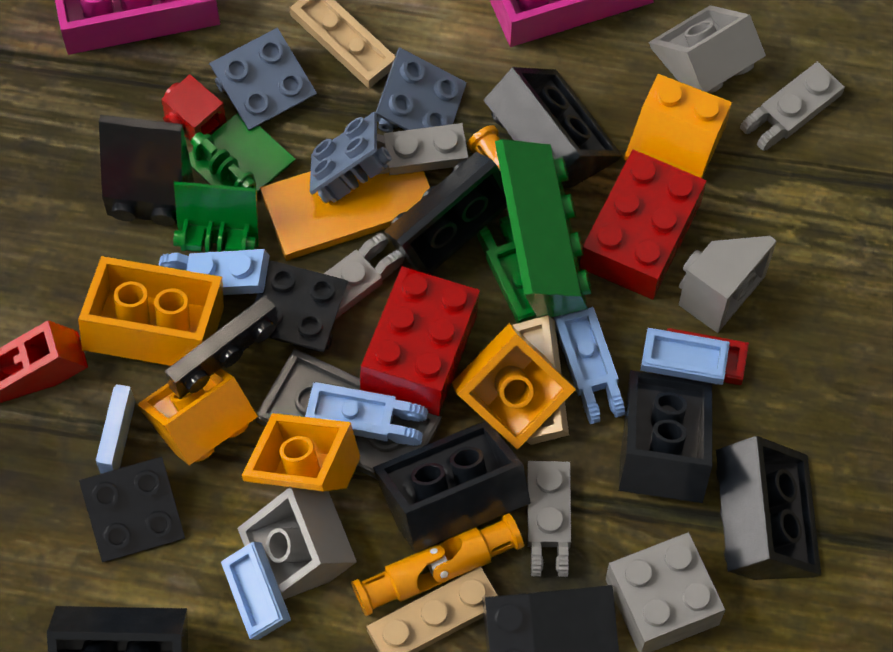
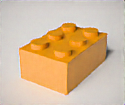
M101 256L78 318L82 350L172 366L217 331L224 309L222 277Z

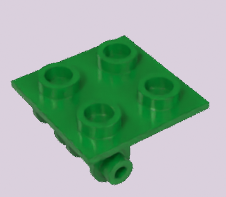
M238 113L213 134L204 135L202 132H198L190 142L194 146L193 150L189 153L191 168L210 185L255 188L258 193L260 192V187L268 185L296 161L288 151L260 126L248 130Z
M174 181L178 230L174 232V246L181 247V251L199 252L202 251L203 242H205V252H211L213 243H217V252L224 251V247L225 251L254 250L259 246L257 191L255 188Z

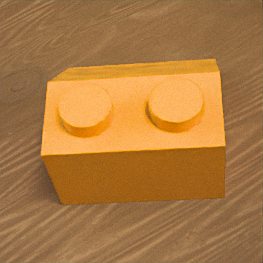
M658 74L641 109L624 160L627 161L632 149L703 178L727 125L732 102Z
M510 323L452 382L457 395L517 450L576 390L548 359Z
M221 368L211 375L208 383L196 393L189 392L179 399L167 383L137 404L141 412L174 454L189 466L194 462H200L208 458L214 452V448L226 439L242 434L248 428L249 423L258 417L235 377Z
M272 413L243 471V481L316 491L346 489L360 460V453L351 422Z

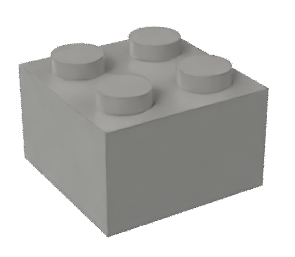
M689 532L609 563L606 582L608 585H613L615 602L638 652H653L720 624L725 608Z

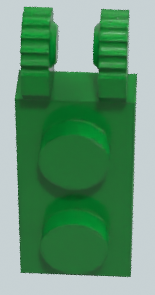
M505 216L499 219V227L507 244L497 247L490 230L486 226L477 233V237L516 322L521 323L538 318L524 295L510 218Z

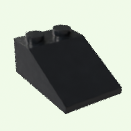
M100 115L102 199L107 215L121 221L142 219L151 220L162 226L177 224L174 181L194 183L183 124Z
M630 370L620 455L618 491L703 503L712 469V383Z
M613 585L482 597L487 652H619Z

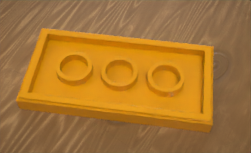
M310 171L260 187V192L285 260L288 261L387 229L396 216L407 212L420 201L430 186L424 171L390 176L389 173L377 174L372 178L368 176V181L365 183L357 179L358 188L352 189L350 193L335 203L332 201L325 203L320 198L318 191L313 195L310 193Z

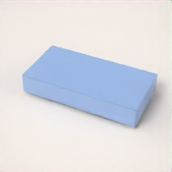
M648 328L640 371L723 385L730 342Z
M116 384L113 388L96 457L100 474L120 468L135 407V399L130 386Z
M251 542L221 561L249 639L259 640L291 621L262 543Z

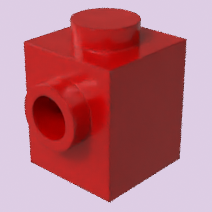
M188 75L180 83L177 82L171 85L161 99L165 114L163 117L164 122L183 124L184 134L190 141L198 132H202L204 135H211L226 123L223 102L192 75Z

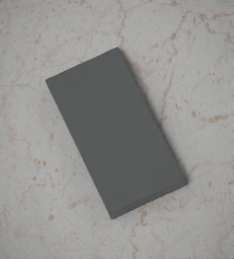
M294 348L258 410L256 422L266 427L272 413L305 417L313 382L360 390V378ZM428 413L426 421L418 422L404 420L393 415L391 424L413 428L422 432V442L418 446L398 444L390 439L382 441L355 436L360 453V460L356 470L376 479L373 467L430 444L442 423V416Z

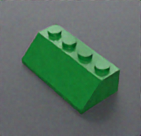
M505 139L495 141L526 299L538 318L546 315L552 318L588 309L585 295L592 294L587 270L580 271L578 257L584 256V250L579 232L572 233L570 219L576 218V211L571 194L565 195L562 182L569 180L563 156L557 158L550 144Z

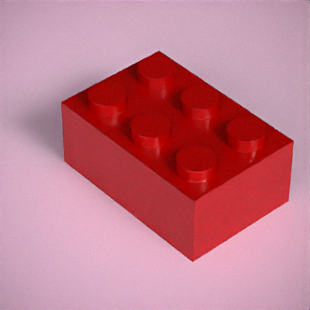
M632 149L583 244L584 256H581L580 268L654 300L701 205L707 180Z
M401 266L361 364L360 390L395 396L396 400L425 406L428 413L439 416L477 318L480 290Z

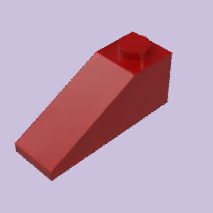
M47 320L0 348V403L56 386L87 369L88 364L82 350L78 331Z

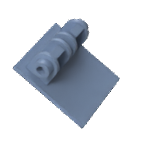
M278 27L209 63L217 77L214 80L218 89L221 92L225 91L248 130L317 95Z
M399 47L375 112L379 122L378 128L383 132L389 133L393 132L394 128L397 127L404 130L453 124L467 82Z
M375 111L364 119L363 117L356 118L348 124L342 134L333 140L326 139L316 146L311 155L310 193L312 195L318 191L323 202L328 203L332 201L335 203L350 193L352 189L355 190L359 187L357 179L365 183L368 181V176L372 178L388 167L387 163L392 160L389 152L384 147L377 149V114Z

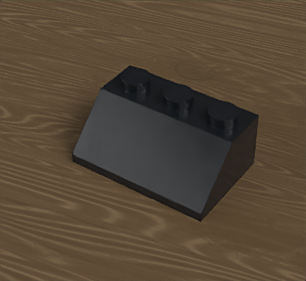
M512 67L484 99V102L492 111L491 115L494 121L505 128L514 141L550 144L557 158L563 156L569 177L568 181L562 182L563 188H572L617 162L623 156L556 69Z
M475 152L470 158L459 162L454 167L452 173L441 183L429 188L423 194L421 200L407 212H403L394 218L391 225L384 232L395 248L404 255L405 259L416 271L431 274L507 208L501 172L492 159Z
M486 421L373 467L374 474L396 525L414 552L431 547L443 540L531 503L523 463L498 432Z
M759 436L717 449L718 467L716 475L720 487V516L724 528V557L728 572L753 580L814 578L821 576L808 455Z
M56 606L47 630L48 652H188L187 608Z

